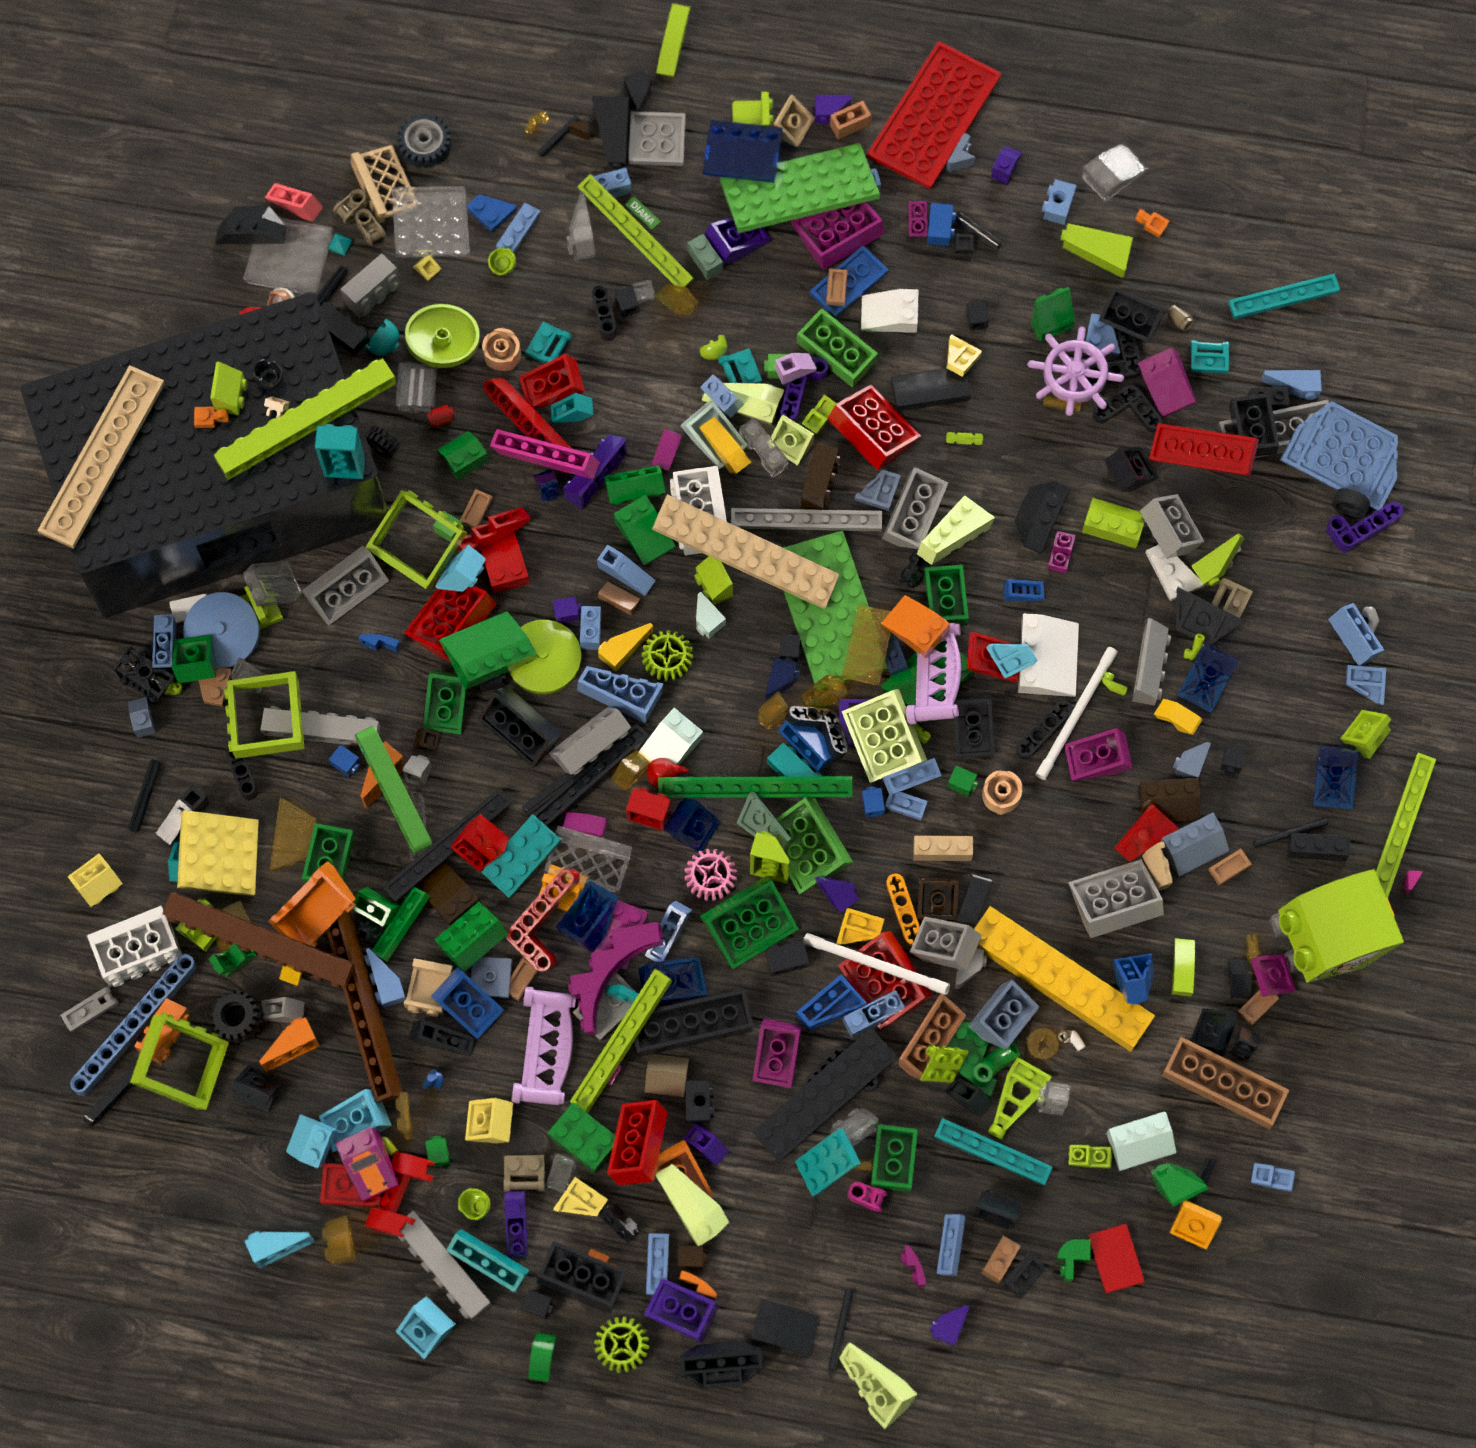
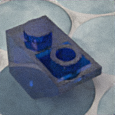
M551 469L533 475L534 483L542 502L546 500L552 501L560 495L558 480Z

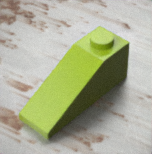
M1238 533L1192 565V568L1204 585L1214 586L1220 582L1219 578L1224 576L1244 540L1242 535Z

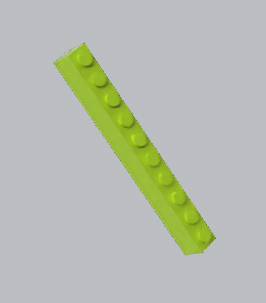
M383 358L379 361L375 360L365 369L355 371L351 377L339 380L330 389L322 390L316 397L304 400L295 409L287 410L281 417L271 419L267 425L255 428L246 437L236 439L232 445L220 448L214 454L216 462L226 478L230 480L317 430V426L328 424L396 385L395 376Z

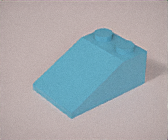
M364 1089L319 1116L321 1123L337 1129L331 1144L333 1152L338 1151L337 1142L369 1127L382 1132L392 1126L383 1103H376L372 1090Z
M255 1232L248 1236L249 1239L245 1240L250 1255L259 1268L314 1243V1239L309 1233Z

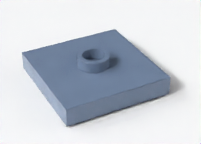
M481 957L472 965L471 980L491 998H509L513 960L508 958Z

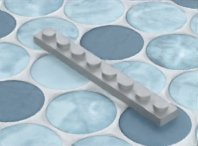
M731 508V524L741 529L882 531V511Z

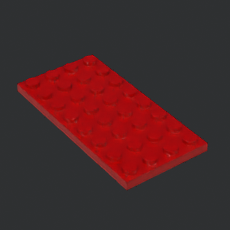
M938 41L870 148L867 157L931 190L963 134L968 131L1001 78V73Z

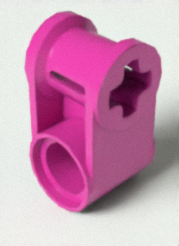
M856 1182L850 1186L847 1195L850 1201L873 1211L881 1212L884 1196H887L888 1193L882 1189ZM852 1189H861L862 1196L855 1197L852 1194Z

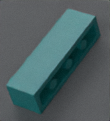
M462 1229L455 1234L446 1250L513 1292H516L521 1287L530 1271Z

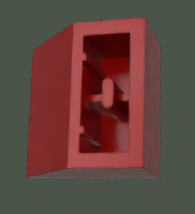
M480 814L467 824L451 845V849L478 871H481L505 852L509 837Z

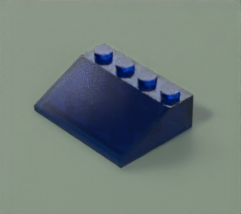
M711 120L703 175L775 183L783 146V128Z

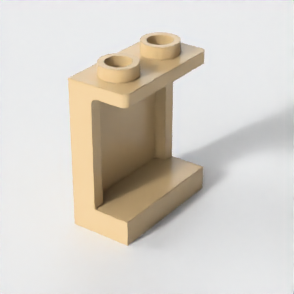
M414 958L406 1000H404L405 1008H408L407 1011L412 1013H419V1011L427 1012V1015L433 1017L444 1015L445 1009L431 995L454 971L453 966Z

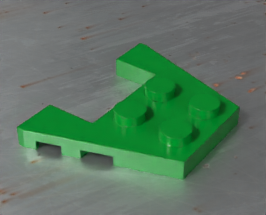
M962 1022L947 1046L969 1051L958 1074L965 1077L972 1085L980 1088L990 1098L997 1080L991 1078L988 1082H980L974 1076V1068L983 1059L989 1042L982 1040L969 1027V1022Z

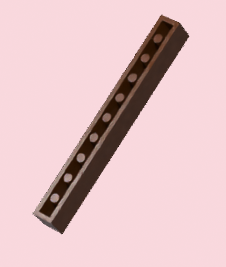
M170 892L162 915L167 916L166 920L178 924V921L185 923L184 927L194 931L198 928L203 930V934L208 937L214 938V936L222 938L221 942L232 945V943L240 945L239 949L243 951L258 952L257 956L268 960L271 957L276 959V964L284 967L287 964L294 967V971L302 974L306 971L312 974V978L323 981V979L331 981L330 985L337 988L348 986L356 963L177 892Z
M344 911L326 932L333 955L356 963L348 986H342L374 1100L376 1103H389L404 1095L351 912L347 913Z

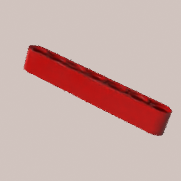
M503 377L493 378L484 382L483 389L485 394L527 437L571 448Z

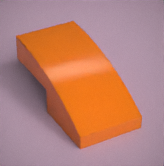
M681 1272V1282L698 1286L697 1294L713 1300L717 1299V1293L707 1283L688 1272Z

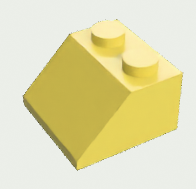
M97 854L68 876L90 907L99 904L105 896L115 892L123 884L100 854Z
M497 1098L469 1101L465 1140L487 1143L509 1142L513 1102Z

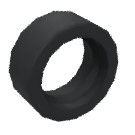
M1348 488L1338 489L1332 501V507L1337 512L1353 519L1364 518L1370 505V501L1365 495Z

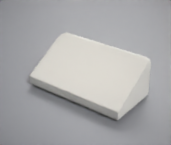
M207 594L170 601L171 612L176 623L184 622L191 607L198 600L207 596Z

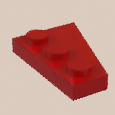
M1151 804L1114 849L1127 861L1131 862L1149 848L1161 842L1163 837L1179 830V828Z

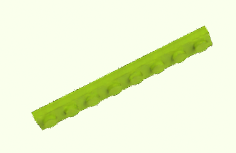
M591 174L578 186L600 211L680 291L694 279Z
M1417 753L1375 871L1386 898H1388L1436 761V759L1421 753Z
M657 969L653 971L570 1101L571 1103H575L586 1113L590 1111L673 980Z

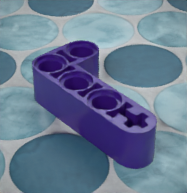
M811 356L815 367L824 369L822 372L814 371L788 382L781 408V416L785 415L787 417L789 410H792L789 419L797 422L807 379L822 381L827 377L828 364L822 358ZM796 380H799V381H801L802 383L799 384V385H796V384H794L793 382L796 381ZM795 397L798 400L790 401L789 398Z
M1397 502L1389 503L1351 527L1342 516L1335 515L1330 518L1326 532L1340 551L1350 552L1396 524L1402 516L1403 507ZM1374 520L1380 521L1382 525L1375 524ZM1332 524L1339 525L1340 529H1335ZM1362 529L1366 534H1360L1358 530ZM1343 539H1348L1351 544L1344 543Z

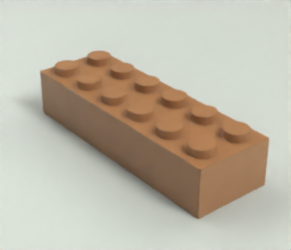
M1180 1037L1162 1074V1077L1267 1129L1273 1126L1289 1092L1288 1089L1183 1037Z

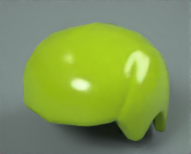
M497 248L488 258L489 268L494 274L500 276L508 275L516 266V257L509 248Z
M719 335L717 341L710 340L709 344L701 347L700 355L707 360H717L722 357L727 351L724 335Z
M467 1189L462 1192L458 1199L459 1210L471 1220L484 1218L491 1207L488 1195L479 1189Z

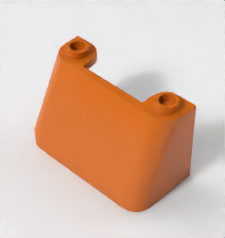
M327 861L317 869L307 883L268 922L280 934L316 947L317 943L315 941L344 911L348 913L356 905L354 903L356 898L335 867Z

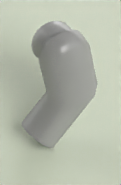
M1371 606L1365 607L1362 614L1368 618V626L1374 633L1379 623L1376 609Z

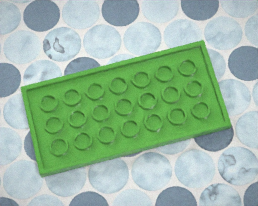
M860 143L720 177V183L738 233L880 199V193Z
M843 530L784 547L788 551L839 574L825 609L783 591L797 634L800 635V643L816 691L889 670L878 642L880 638Z

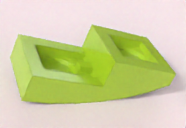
M824 395L801 424L815 434H818L829 422L827 418L837 403Z

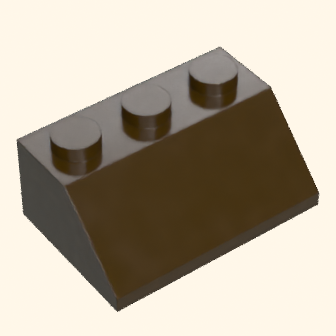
M1199 778L1140 782L1138 791L1141 815L1152 804L1173 823L1195 822L1200 819L1201 794Z

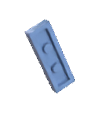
M524 203L497 243L496 249L509 248L515 253L540 216V210Z
M935 758L882 778L889 795L942 775Z
M945 1214L937 1274L957 1276L965 1216Z
M649 1233L646 1295H654L661 1278L667 1280L669 1234Z

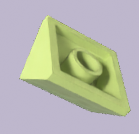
M782 415L767 447L799 465L814 444V434L785 415Z

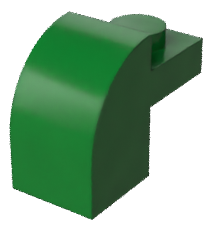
M234 943L225 952L213 954L209 961L219 975L224 974L228 977L248 965L257 955L253 950L246 952L239 949L240 945Z
M1070 1240L1059 1250L1056 1261L1064 1262V1264L1060 1265V1276H1064L1063 1282L1073 1281L1074 1262L1088 1263L1090 1261V1240Z
M536 1333L532 1345L528 1379L549 1382L552 1356L556 1342L555 1335Z

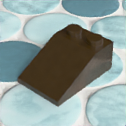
M445 862L441 863L414 886L430 896L427 902L449 927L471 907L480 902L479 897Z

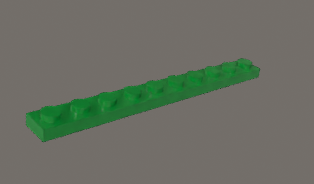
M852 776L659 777L658 779L659 794L666 795L668 798H748L749 793L753 791L759 798L853 797Z

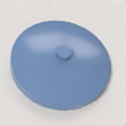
M218 592L204 596L191 607L185 618L183 634L184 638L211 634L216 667L231 668L244 662L254 652L260 637V623L255 610L243 598L231 593Z

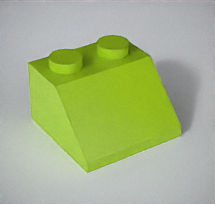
M216 362L210 396L215 411L225 409L227 414L239 415L240 408L243 409L244 397H242V394L247 389V379L244 378L242 371L221 362Z
M710 556L707 557L696 567L694 578L698 585H702L704 589L702 591L703 595L713 605H716L733 597V583L722 562Z

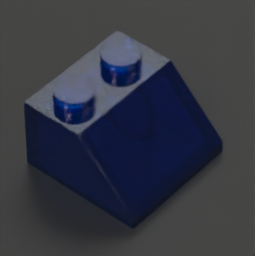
M682 798L664 830L675 840L694 851L703 852L721 821L697 800Z

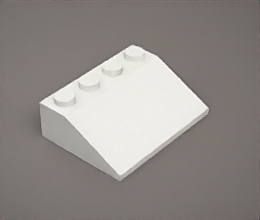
M1023 614L1020 644H1028L1038 661L1019 671L1018 693L1076 696L1079 623L1045 615Z

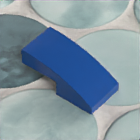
M361 634L358 637L360 644L376 652L380 646L396 653L401 648L400 642L391 637L378 634Z

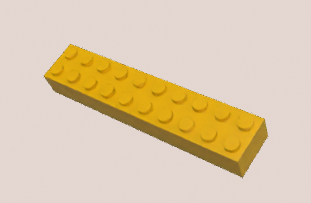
M991 906L974 928V930L982 935L977 948L984 949V955L1131 1052L1152 1022L1154 1014L1139 1004H1127L1122 993Z

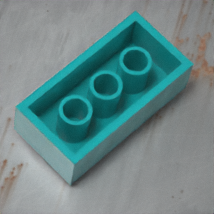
M324 424L323 426H317L315 449L324 477L363 479L365 454L357 428L351 425L335 427L331 424Z

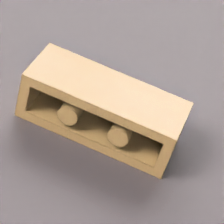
M914 836L913 861H972L973 836Z

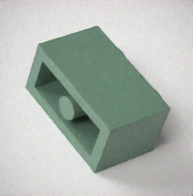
M704 234L687 243L689 255L707 280L723 272V262Z

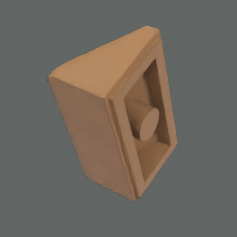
M609 582L598 593L599 599L629 615H632L640 601V598Z

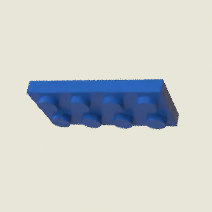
M861 246L836 268L848 270L845 306L826 305L829 275L810 290V295L835 319L888 273V269L867 248Z

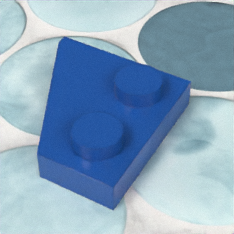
M479 194L466 206V210L493 232L517 210V206Z

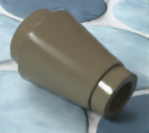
M1176 305L1169 308L1167 313L1179 330L1187 331L1193 326V316Z

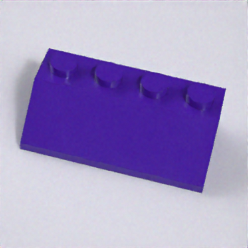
M608 435L606 439H601L597 445V450L594 453H590L600 462L594 479L575 475L573 480H569L563 488L564 498L580 509H584L604 484V476L611 475L627 455V443L623 437Z

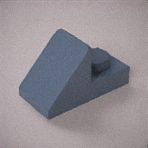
M963 134L947 162V171L950 172L974 165L975 156L968 153L972 145L970 143V135Z

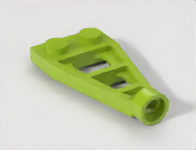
M1019 1057L1016 1058L1007 1074L994 1123L988 1132L994 1137L1002 1139L1011 1125L1042 1095L1051 1076ZM1015 1082H1020L1030 1088L1031 1092L1024 1100H1018L1012 1096ZM1007 1101L1018 1106V1110L1012 1117L1003 1113Z

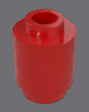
M444 405L430 410V413H427L431 428L435 426L438 428L452 423V418H455L452 407L449 408L448 405Z

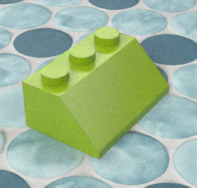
M1092 498L1082 533L1137 548L1145 521L1139 511Z

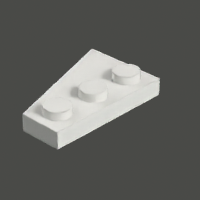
M1159 545L1146 550L1145 553L1170 601L1177 598V587L1191 593L1205 586L1178 557L1167 559Z

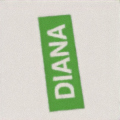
M635 197L625 204L651 230L661 222Z

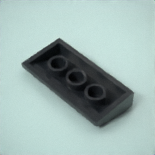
M947 368L890 377L896 410L898 412L970 401L971 398L967 375L965 374L962 377Z

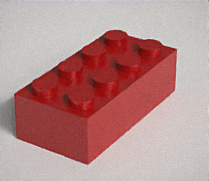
M657 1100L622 1104L607 1172L618 1185L654 1181L668 1114Z

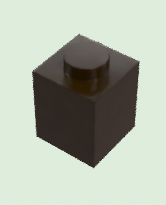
M679 1246V1269H703V1264H707V1252L703 1251V1246Z

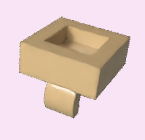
M273 396L266 398L264 406L269 407L266 415L271 416L272 411L275 410L277 412L276 418L281 417L283 411L288 410L290 402Z

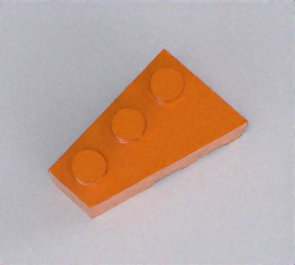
M167 998L155 1014L162 1015V1012L170 1014L177 1021L179 1019L189 1021L190 1012L186 1007ZM163 1025L151 1060L162 1064L163 1060L166 1061L170 1056L172 1044L178 1041L181 1033ZM146 1027V1029L144 1030V1033L146 1035L149 1029L148 1027ZM146 1036L141 1043L137 1041L134 1045L139 1053L142 1050Z

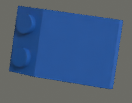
M458 967L431 995L437 1003L477 1039L504 1011L502 1007Z

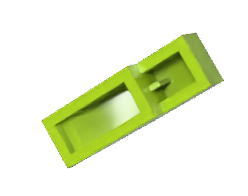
M1175 938L1172 995L1192 996L1195 940Z

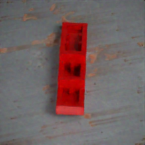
M523 507L488 517V523L471 528V534L464 537L457 549L460 552L469 545L476 551L481 550L515 532L530 521V516Z

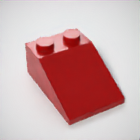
M563 354L519 377L525 400L533 409L552 405L574 393H585L577 361L567 354Z
M515 532L481 549L482 556L486 558L484 564L493 594L530 584Z

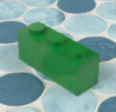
M659 465L604 476L610 504H622L628 500L636 501L644 495L647 497H657L665 493L663 476Z

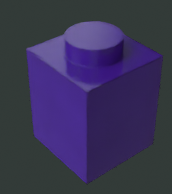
M575 597L553 600L556 622L579 621L578 614H581L580 602L576 603Z

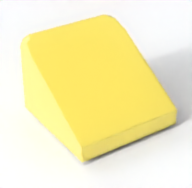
M426 255L414 266L415 270L427 281L441 270L431 255Z

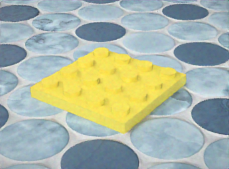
M183 810L181 812L177 888L254 896L258 820Z

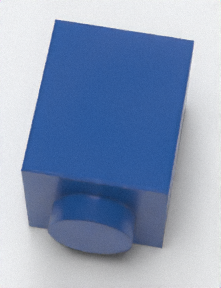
M342 745L329 758L330 764L347 777L356 774L361 766L359 757Z
M868 787L862 791L861 797L865 818L883 816L885 807L881 788Z

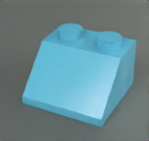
M467 545L449 561L435 587L437 589L462 592L468 586L470 588L473 587L478 580L476 576L484 569L482 565L486 558Z
M300 1114L286 1152L305 1164L320 1168L325 1163L337 1129Z
M426 1296L412 1307L396 1330V1333L425 1359L446 1338L455 1323Z

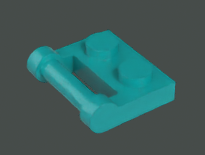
M542 322L526 350V355L545 364L559 357L566 343L570 342L572 335L567 331H562ZM557 337L561 338L551 356L547 357L546 355Z
M1191 340V372L1228 374L1229 342L1205 343ZM1197 350L1222 351V353L1197 352Z
M750 349L729 356L725 355L718 359L720 366H723L729 383H737L730 363L734 362L741 378V383L762 384V378Z

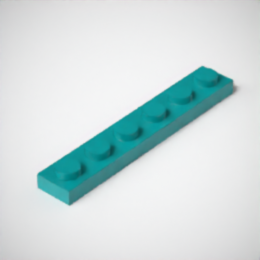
M1335 274L1231 299L1228 304L1233 319L1337 294L1340 292V288Z
M943 1118L934 1136L936 1139L1043 1186L1052 1169V1166Z

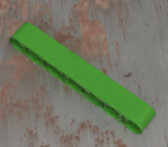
M370 726L356 733V741L410 849L416 854L432 845V841L375 727Z

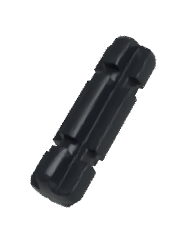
M1209 1157L1205 1159L1204 1167H1201L1198 1177L1205 1184L1212 1172L1211 1169L1213 1170L1216 1161Z

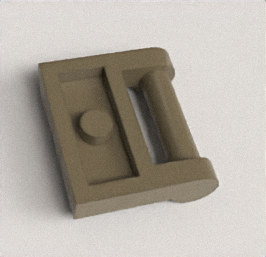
M1221 578L1220 586L1211 603L1218 606L1226 589L1232 590L1223 610L1240 618L1253 591L1226 578Z
M544 1155L504 1156V1192L532 1189L544 1191ZM511 1177H538V1181L511 1182Z

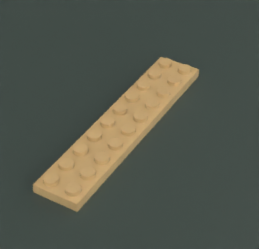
M129 365L37 530L39 534L74 549L165 384L164 380Z
M668 494L652 527V530L822 609H825L839 576L838 573Z

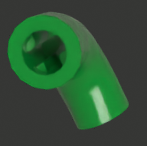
M1013 1042L1007 1049L996 1048L974 1068L975 1078L980 1082H988L1001 1069L1020 1056L1019 1049Z

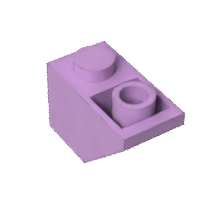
M791 353L775 360V370L782 384L817 371L809 353Z

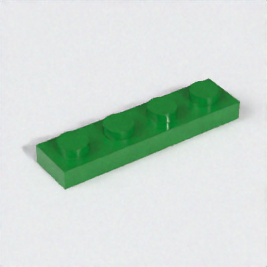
M416 887L412 888L372 949L376 956L386 962L389 960L430 896Z

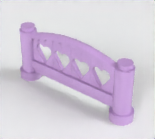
M950 623L949 632L940 641H947L945 645L947 648L946 652L941 653L933 649L926 659L917 652L916 705H908L906 708L909 725L917 724L918 721L951 719L959 716L958 705H954L961 679V658L955 638L961 634L960 624ZM942 657L947 658L945 661L947 666L944 669L931 665ZM942 673L946 674L944 678L946 683L944 685L931 681ZM940 690H946L944 694L946 699L943 702L931 698V696Z
M526 986L523 1006L531 1007L522 1084L514 1083L512 1102L519 1104L520 1101L551 1105L564 1104L565 1092H561V1087L566 1078L572 1056L573 1027L570 1009L571 1007L575 1008L576 998L568 993L533 990L534 987ZM559 1011L561 1013V1018H559L561 1024L558 1027H554L543 1017ZM554 1030L558 1031L559 1037L556 1038L558 1045L551 1046L541 1036ZM550 1050L557 1052L556 1057H554L556 1063L553 1066L548 1065L539 1056ZM552 1069L555 1072L552 1077L554 1082L552 1085H547L536 1075Z

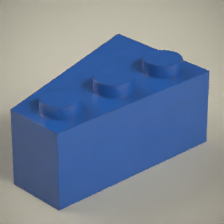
M1152 953L1114 959L1115 981L1127 1004L1137 1005L1147 1001L1154 977Z
M839 975L796 1012V1018L808 1031H812L843 1018L867 1005V1003L842 975Z

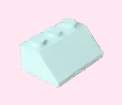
M1166 1112L1111 1128L1106 1133L1119 1171L1176 1154L1173 1133Z

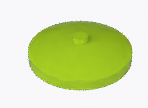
M435 304L424 307L412 315L406 325L405 342L412 356L423 364L437 368H449L466 362L474 355L479 345V328L475 319L465 310L453 305Z
M536 620L523 625L521 629L528 636L536 651V655L532 662L508 672L512 680L522 689L535 694H551L567 687L575 679L581 666V649L576 636L563 624L551 620Z

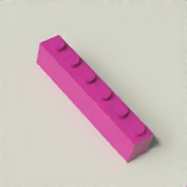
M498 429L490 444V447L500 455L594 479L600 464L590 453Z

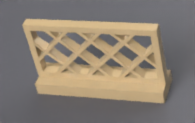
M392 145L360 155L358 152L351 154V166L378 223L384 222L385 218L419 208V204ZM390 152V161L380 158L381 155ZM371 158L376 161L373 166L365 163L364 159ZM378 161L387 165L385 171L375 168ZM390 166L398 170L397 176L387 173ZM373 172L382 175L380 181L372 179L371 175ZM385 177L394 180L392 186L382 183ZM397 182L405 185L404 191L394 188ZM380 187L389 190L387 196L379 194L378 190ZM392 192L401 195L399 201L389 198ZM403 197L411 199L413 204L405 205L401 201ZM389 202L396 205L395 209L387 212L385 208L386 203Z

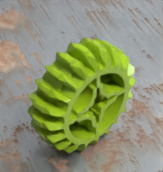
M667 630V635H663V632L660 631L659 637L653 634V640L647 639L648 645L643 646L644 652H642V657L644 659L642 663L646 665V671L651 670V676L657 674L658 680L662 676H664L665 681H668L669 676L672 677V680H675L676 674L682 677V671L688 672L687 666L692 665L690 660L693 659V654H691L692 647L688 646L689 641H683V635L677 637L678 633L676 631L673 635H670V630ZM665 644L662 649L654 651L659 645ZM671 644L679 647L682 652L672 649ZM667 649H668L670 655H669V658H668V662L666 663V658H665V656H666ZM653 659L661 661L664 664V668L658 666ZM679 660H681L679 664L670 668V665L673 662H679Z
M616 1317V1324L614 1325L608 1320L609 1328L607 1329L602 1325L601 1329L604 1331V1334L597 1332L596 1335L601 1340L594 1341L596 1345H601V1347L595 1348V1352H602L597 1357L598 1360L605 1358L602 1363L603 1366L611 1363L609 1370L612 1371L617 1366L618 1373L621 1372V1366L625 1367L626 1372H629L628 1365H632V1368L636 1369L637 1367L634 1362L637 1361L639 1364H642L643 1361L639 1357H647V1353L642 1350L649 1349V1345L643 1344L649 1341L648 1337H641L646 1333L645 1329L638 1331L641 1324L638 1323L633 1327L634 1319H631L629 1324H627L626 1317H623L622 1323H619V1319ZM617 1329L630 1330L624 1336H618L613 1333ZM634 1335L637 1336L639 1341L636 1353L629 1346ZM607 1337L614 1343V1347L609 1355L605 1350ZM616 1339L618 1341L625 1340L627 1349H617L618 1343ZM621 1353L631 1357L625 1361L614 1360L615 1356L617 1357Z

